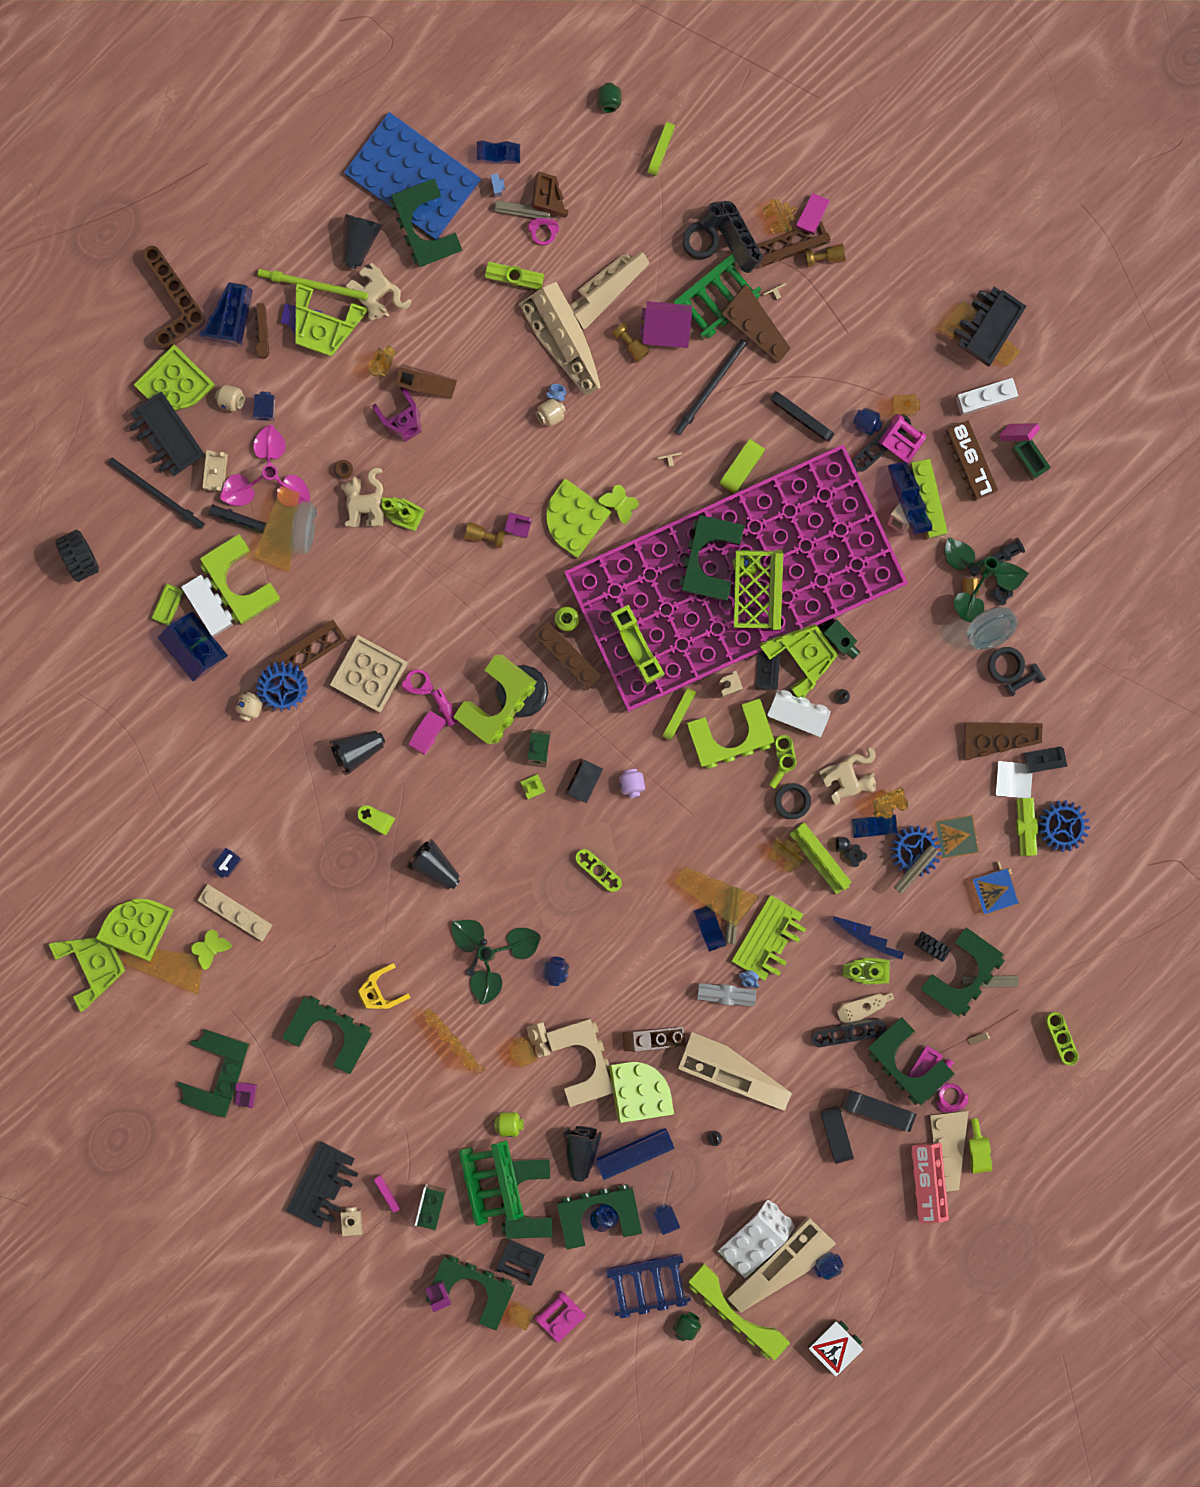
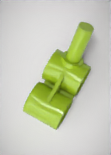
M787 735L779 736L774 742L779 765L777 773L769 783V786L774 789L784 774L793 770L797 764L793 742ZM780 739L788 741L789 746L787 749L779 747L778 742ZM785 757L790 758L793 762L790 768H785L782 764Z
M978 1118L971 1119L974 1137L969 1139L968 1143L972 1174L992 1172L989 1138L981 1136Z

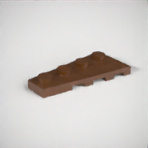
M744 284L720 314L774 361L779 363L790 350V346L747 284Z
M965 722L964 760L967 761L977 757L1042 743L1043 724Z

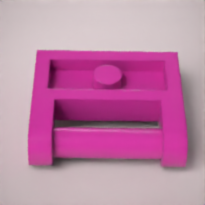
M896 414L879 443L909 464L926 439V434L916 430L904 421L900 414ZM899 427L913 436L914 441H909L897 432Z
M563 1291L558 1294L559 1297L541 1314H537L534 1317L558 1343L586 1317V1314ZM565 1302L568 1306L549 1324L546 1319Z

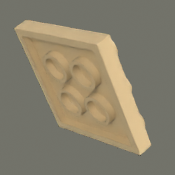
M357 635L330 685L381 713L408 662Z

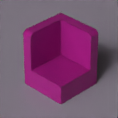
M509 512L505 532L527 538L532 518Z
M237 1082L235 1104L254 1108L258 1084Z
M443 1281L425 1289L433 1312L452 1304Z

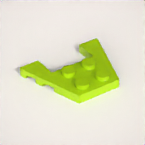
M297 283L295 344L332 357L365 316L368 309L351 303L345 321L311 310L307 307L314 289Z
M816 624L759 644L769 659H772L787 648L806 676L790 687L798 698H806L807 693L810 689L814 688L819 677L826 672L838 656Z
M96 938L49 944L56 960L75 952L91 988L73 996L80 1012L85 1011L126 971L116 948L97 941Z

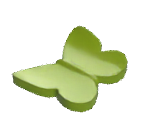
M615 485L613 493H606L599 498L600 504L617 510L618 517L623 524H627L632 516L631 510H635L639 506L637 499L626 496L625 489L621 485Z
M210 930L206 933L203 942L193 944L191 951L199 955L198 961L201 967L206 970L212 964L214 955L217 952L229 950L232 944L224 938H218L217 931Z

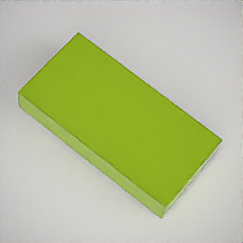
M166 583L152 619L170 626L184 591Z

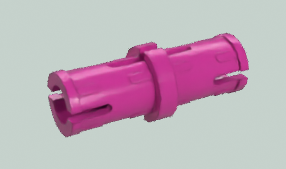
M442 688L430 693L439 707V713L443 714L448 726L450 727L459 722L454 718L455 712L451 707L452 703L448 702Z

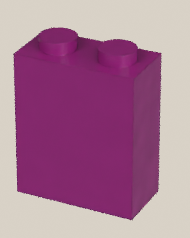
M647 301L646 308H642L641 319H645L644 325H640L639 336L643 337V344L688 348L692 305Z

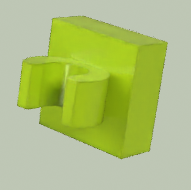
M538 774L520 782L528 800L546 792Z

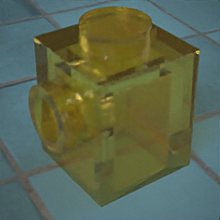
M916 394L892 396L893 417L896 414L916 416L917 411H920V399H916Z
M524 1037L513 1041L514 1045L511 1046L509 1054L513 1062L517 1061L519 1068L537 1061L529 1038L524 1040Z
M518 1302L516 1306L512 1305L508 1313L510 1317L509 1322L526 1331L535 1314V1310Z

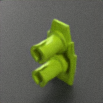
M382 497V511L385 513V517L401 527L413 531L417 530L425 513L424 509L404 498L401 500L395 497L393 499Z
M863 957L861 960H854L852 963L843 965V976L854 979L855 982H862V984L889 983L890 960Z

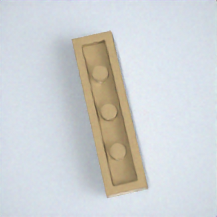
M207 884L197 900L261 941H264L273 924Z

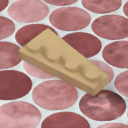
M969 1111L930 1115L933 1143L942 1144L946 1192L959 1190Z

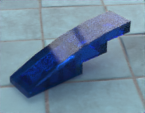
M907 462L888 465L894 489L913 534L932 531L933 525L926 514V505L919 494L920 486Z
M836 916L832 917L836 924L863 944L881 953L903 959L904 952L886 947L888 939L870 935L871 926Z

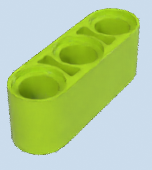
M749 439L719 484L731 493L736 494L766 449Z
M1054 1011L1047 1013L1044 1021L1059 1060L1069 1066L1076 1064L1079 1058L1078 1052L1062 1014ZM1053 1015H1057L1059 1018V1023L1055 1026H1052L1050 1023V1018ZM1060 1033H1064L1066 1036V1041L1062 1044H1059L1057 1041V1036ZM1067 1051H1071L1073 1054V1059L1069 1062H1066L1064 1059V1054Z

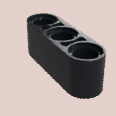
M839 1105L820 1110L835 1165L853 1160V1152Z

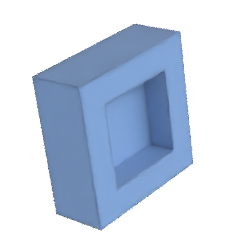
M498 173L492 174L491 181L495 197L502 196V190H505L503 178L499 179Z

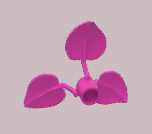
M272 424L259 432L253 445L254 453L258 458L267 457V465L262 469L261 476L249 484L248 479L244 475H232L224 483L220 499L229 505L243 506L250 503L255 496L251 488L262 479L266 481H273L275 479L281 485L277 490V498L282 505L297 507L310 503V493L305 482L295 475L286 476L284 482H282L277 476V468L271 464L270 458H280L286 449L284 438Z

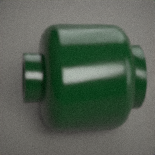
M605 83L597 90V106L603 112H615L621 106V89L615 86L614 83Z
M690 1311L681 1313L673 1325V1330L676 1333L675 1336L681 1341H692L702 1327L700 1318Z

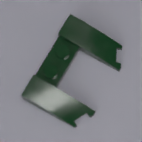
M204 1029L203 1032L205 1034L198 1042L194 1039L191 1045L224 1056L225 1059L214 1092L179 1081L178 1088L182 1087L184 1099L180 1100V1103L226 1118L235 1093L236 1083L239 1081L251 1043Z

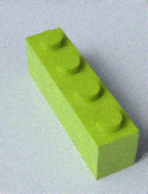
M926 459L913 462L909 467L926 538L928 540L945 536L948 531L931 460Z

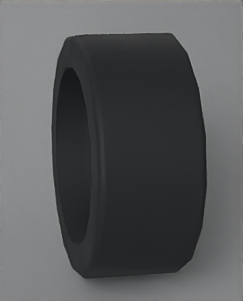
M699 221L692 223L684 232V250L694 259H707L718 248L719 236L714 227L707 228ZM697 230L707 231L712 238L710 248L703 252L694 250L689 242L693 232Z
M1002 647L994 651L988 661V671L991 677L1003 684L1018 680L1025 670L1023 655L1012 647ZM1003 654H1010L1017 660V670L1011 676H1002L995 668L997 658Z
M788 783L776 792L774 798L775 808L784 818L798 819L809 811L811 796L804 786L797 783ZM796 790L802 794L804 804L800 811L791 813L783 808L781 799L785 792Z

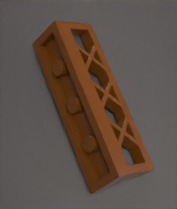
M822 221L818 225L822 235L817 237H810V233L806 235L803 233L805 231L798 229L757 244L758 248L763 247L770 250L767 255L763 256V260L757 268L759 269L804 253L805 250H812L829 244L831 239L829 233H826ZM795 235L805 237L803 242L797 244L791 242ZM778 241L787 244L786 248L778 251L773 249Z
M331 620L269 661V663L274 667V662L277 665H281L282 660L284 663H289L290 661L288 660L293 658V662H291L292 667L298 665L300 671L347 641L336 622ZM336 629L341 639L335 643L327 642L329 633ZM316 642L324 643L323 651L319 654L311 652L312 646ZM299 653L308 654L307 662L304 664L295 663Z

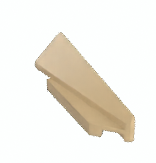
M639 252L634 257H630L628 254L621 255L578 290L582 297L569 306L583 329H586L649 265V261L643 252Z

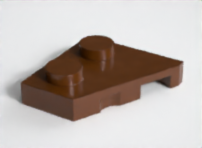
M538 171L535 178L531 208L566 218L568 216V209L564 208L562 202L564 198L559 189L557 177Z

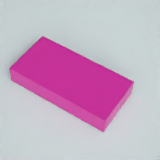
M812 193L796 228L814 235L830 200Z
M1038 423L1008 424L999 437L1001 441H1031L1040 430Z
M380 1174L374 1179V1182L392 1212H396L401 1207Z

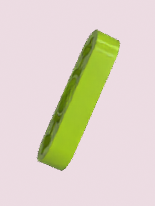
M666 122L651 160L648 174L657 176L676 125Z
M687 688L662 737L670 741L672 740L696 691Z
M587 849L577 852V863L608 891L616 892L621 888L622 881L620 877ZM581 853H588V859L591 862L593 858L597 860V862L592 864L590 870L586 868L589 865L587 862L581 863L579 861ZM596 865L604 867V874L602 876H596L593 873V868ZM608 871L611 873L608 876L612 880L616 878L618 880L617 888H609L610 883L606 879L604 883L601 881Z

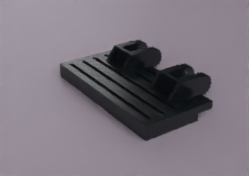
M995 286L989 294L981 290L978 292L977 297L984 303L977 299L973 300L972 306L978 312L970 323L963 319L960 321L959 326L969 334L961 329H955L953 333L960 340L957 345L988 367L994 361L1027 307L1006 291H1001Z
M162 391L131 412L135 420L143 416L142 419L129 427L131 431L137 430L146 422L150 426V428L136 437L137 440L141 441L154 432V434L148 437L150 443L156 451L163 447L165 448V450L151 459L152 462L160 461L167 454L172 458L160 466L158 469L160 473L176 464L169 469L172 475L176 476L205 456V453Z
M321 1141L286 1211L319 1228L322 1227L324 1220L317 1217V1215L334 1223L336 1218L320 1209L322 1205H325L334 1211L340 1212L341 1207L326 1200V1197L335 1200L341 1185L334 1181L349 1188L352 1187L353 1183L338 1176V1173L342 1170L353 1177H357L358 1172L343 1165V1163L352 1166L355 1158Z

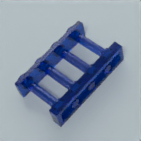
M663 1128L598 1157L596 1164L603 1180H606L675 1149L667 1128Z
M682 1253L606 1268L607 1278L612 1277L617 1292L620 1309L614 1310L615 1316L627 1318L631 1316L630 1313L638 1312L639 1315L650 1313V1309L657 1308V1311L669 1309L670 1305L676 1304V1307L688 1305L687 1302H690L691 1298L690 1295L684 1296L679 1272L680 1264L684 1263ZM666 1266L671 1269L677 1297L665 1300L660 1276L661 1267ZM650 1270V1273L653 1275L657 1302L646 1304L641 1275L642 1271ZM631 1274L633 1276L639 1304L637 1306L627 1307L622 1283L623 1275Z

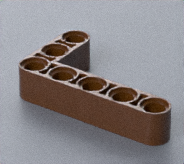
M148 246L143 252L145 260L183 314L155 335L157 345L161 349L168 350L203 327L206 318L161 251L156 246ZM157 252L158 256L156 259L150 260L149 254ZM161 268H168L169 271L166 275L161 276L159 274ZM173 283L179 284L177 291L170 290V286ZM183 299H190V304L187 307L181 306ZM195 314L201 315V319L197 323L192 322V316ZM184 325V332L176 333L177 326ZM162 336H169V342L166 344H161L160 339Z

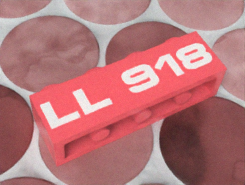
M921 1143L912 1145L911 1157L914 1166L913 1176L915 1178V1196L917 1198L919 1223L947 1221L949 1216L942 1144Z

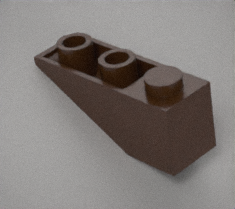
M402 364L399 368L395 385L413 391L452 399L457 380Z
M684 1027L622 1032L623 1048L626 1052L685 1046Z

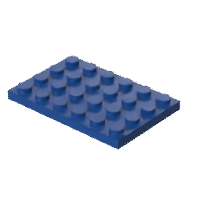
M390 112L344 172L346 176L390 208L392 206L389 200L392 199V194L435 178L441 197L421 204L416 208L412 216V224L434 240L441 236L481 181L480 177Z

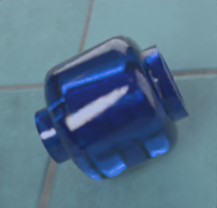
M865 407L862 410H858L853 424H855L857 431L871 436L875 431H880L883 422L880 421L881 415L879 412Z
M553 956L545 962L543 978L548 981L549 985L560 986L561 983L567 981L569 964L565 962L564 958Z
M605 1204L597 1207L590 1215L591 1226L598 1232L609 1231L618 1221L616 1210Z
M828 1252L816 1260L814 1270L819 1278L823 1277L825 1280H831L842 1274L844 1264L839 1254Z

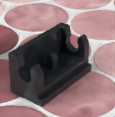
M764 651L758 653L756 689L778 690L780 653L772 659H769Z
M1062 746L1024 753L1027 774L1068 766Z
M581 759L565 794L587 803L603 768Z

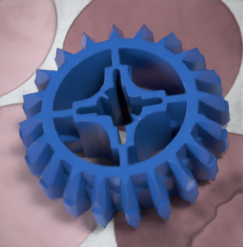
M283 660L281 665H277L276 662L273 663L274 667L267 665V671L262 670V676L257 677L256 689H258L257 695L260 696V701L265 702L266 707L272 705L273 710L279 707L281 712L285 707L290 711L291 705L297 708V702H303V697H306V690L308 689L307 677L304 676L303 670L299 671L297 665L292 667L291 662L285 665ZM285 676H289L293 678L295 681L287 679ZM282 681H283L284 687H282V692H281L280 686L282 685Z
M1064 800L1063 806H1061L1060 801H1056V808L1053 804H1049L1051 811L1043 809L1046 816L1040 815L1039 818L1044 820V823H1038V826H1043L1044 830H1039L1038 833H1045L1041 840H1049L1046 843L1047 847L1053 843V850H1057L1058 846H1060V852H1064L1065 846L1068 851H1072L1071 845L1075 849L1079 848L1077 841L1084 844L1085 841L1081 836L1088 837L1084 830H1089L1090 826H1084V823L1089 822V819L1082 818L1087 813L1085 811L1079 813L1082 808L1081 806H1077L1074 809L1075 802H1071L1068 807V801ZM1058 811H1069L1074 817L1065 819ZM1054 815L1056 826L1050 831L1049 821ZM1061 821L1062 823L1070 822L1068 827H1066L1068 828L1067 830H1058ZM1078 821L1079 828L1074 837L1072 826ZM1062 833L1069 841L1060 842L1053 836Z
M919 825L916 826L915 831H913L912 826H909V833L903 828L901 830L903 836L898 833L895 835L899 841H891L896 845V848L890 847V851H895L896 854L890 855V858H897L893 865L900 863L901 866L898 867V871H902L905 868L904 875L925 852L923 850L924 839L935 849L942 847L941 844H934L939 838L931 839L934 832L931 831L927 835L928 828L926 827L920 832ZM912 835L919 836L913 845L903 843L906 838ZM918 846L922 854H917L913 857L911 850L908 848H916ZM901 848L909 854L907 864L901 857ZM938 852L936 855L940 856L942 852ZM934 857L923 869L926 874H930L929 866L932 869H936L933 861L939 863V859Z

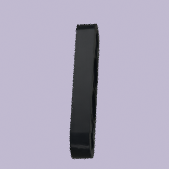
M774 391L769 398L772 403L826 442H830L835 434L829 428L779 392Z
M901 415L904 418V420L911 425V420L909 419V417ZM891 424L855 456L852 463L857 472L866 471L888 450L879 441ZM902 428L898 430L901 435L906 433ZM872 445H877L880 448V453L876 456L872 455L869 451ZM866 452L867 456L870 459H872V461L870 462V460L867 459L864 463L865 467L863 468L862 466H860L858 468L856 466L858 463L857 459L861 461L866 456L863 453Z
M880 1018L864 1019L817 1028L812 1031L811 1039L817 1047L832 1046L880 1037L885 1033L886 1026ZM875 1024H879V1026H881L879 1027L878 1031H875L874 1029ZM865 1025H868L869 1033H867ZM857 1026L863 1028V1032L860 1035L853 1034V1029ZM842 1030L844 1035L842 1038H835L834 1032ZM827 1032H830L831 1040H829ZM818 1034H822V1041H818Z

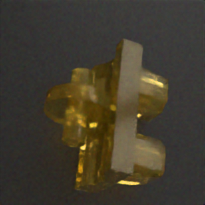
M773 198L769 200L770 204L765 206L763 211L767 218L776 215L778 221L770 224L772 232L778 234L793 231L789 221L795 220L793 213L797 211L796 207H789L788 202L781 204L779 199Z
M390 345L384 350L379 347L375 351L372 361L368 364V372L373 376H380L382 374L385 377L397 352Z
M902 787L888 793L885 790H880L877 793L878 798L873 801L875 809L873 815L876 818L883 816L885 819H888L894 814V809L898 808L900 811L908 809V800L905 798Z
M776 838L770 846L771 849L767 856L775 862L780 855L785 858L786 861L782 867L789 873L795 867L798 868L804 859L798 855L801 849L795 846L798 842L796 839L792 843L785 839L782 843Z

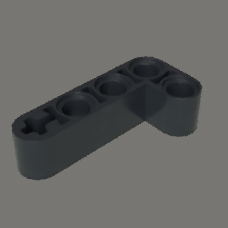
M731 201L710 203L699 215L701 224L707 228L718 227L741 270L751 273L762 262L763 256L737 207Z
M846 1088L840 1105L845 1110L867 1116L911 1132L917 1116L914 1112Z

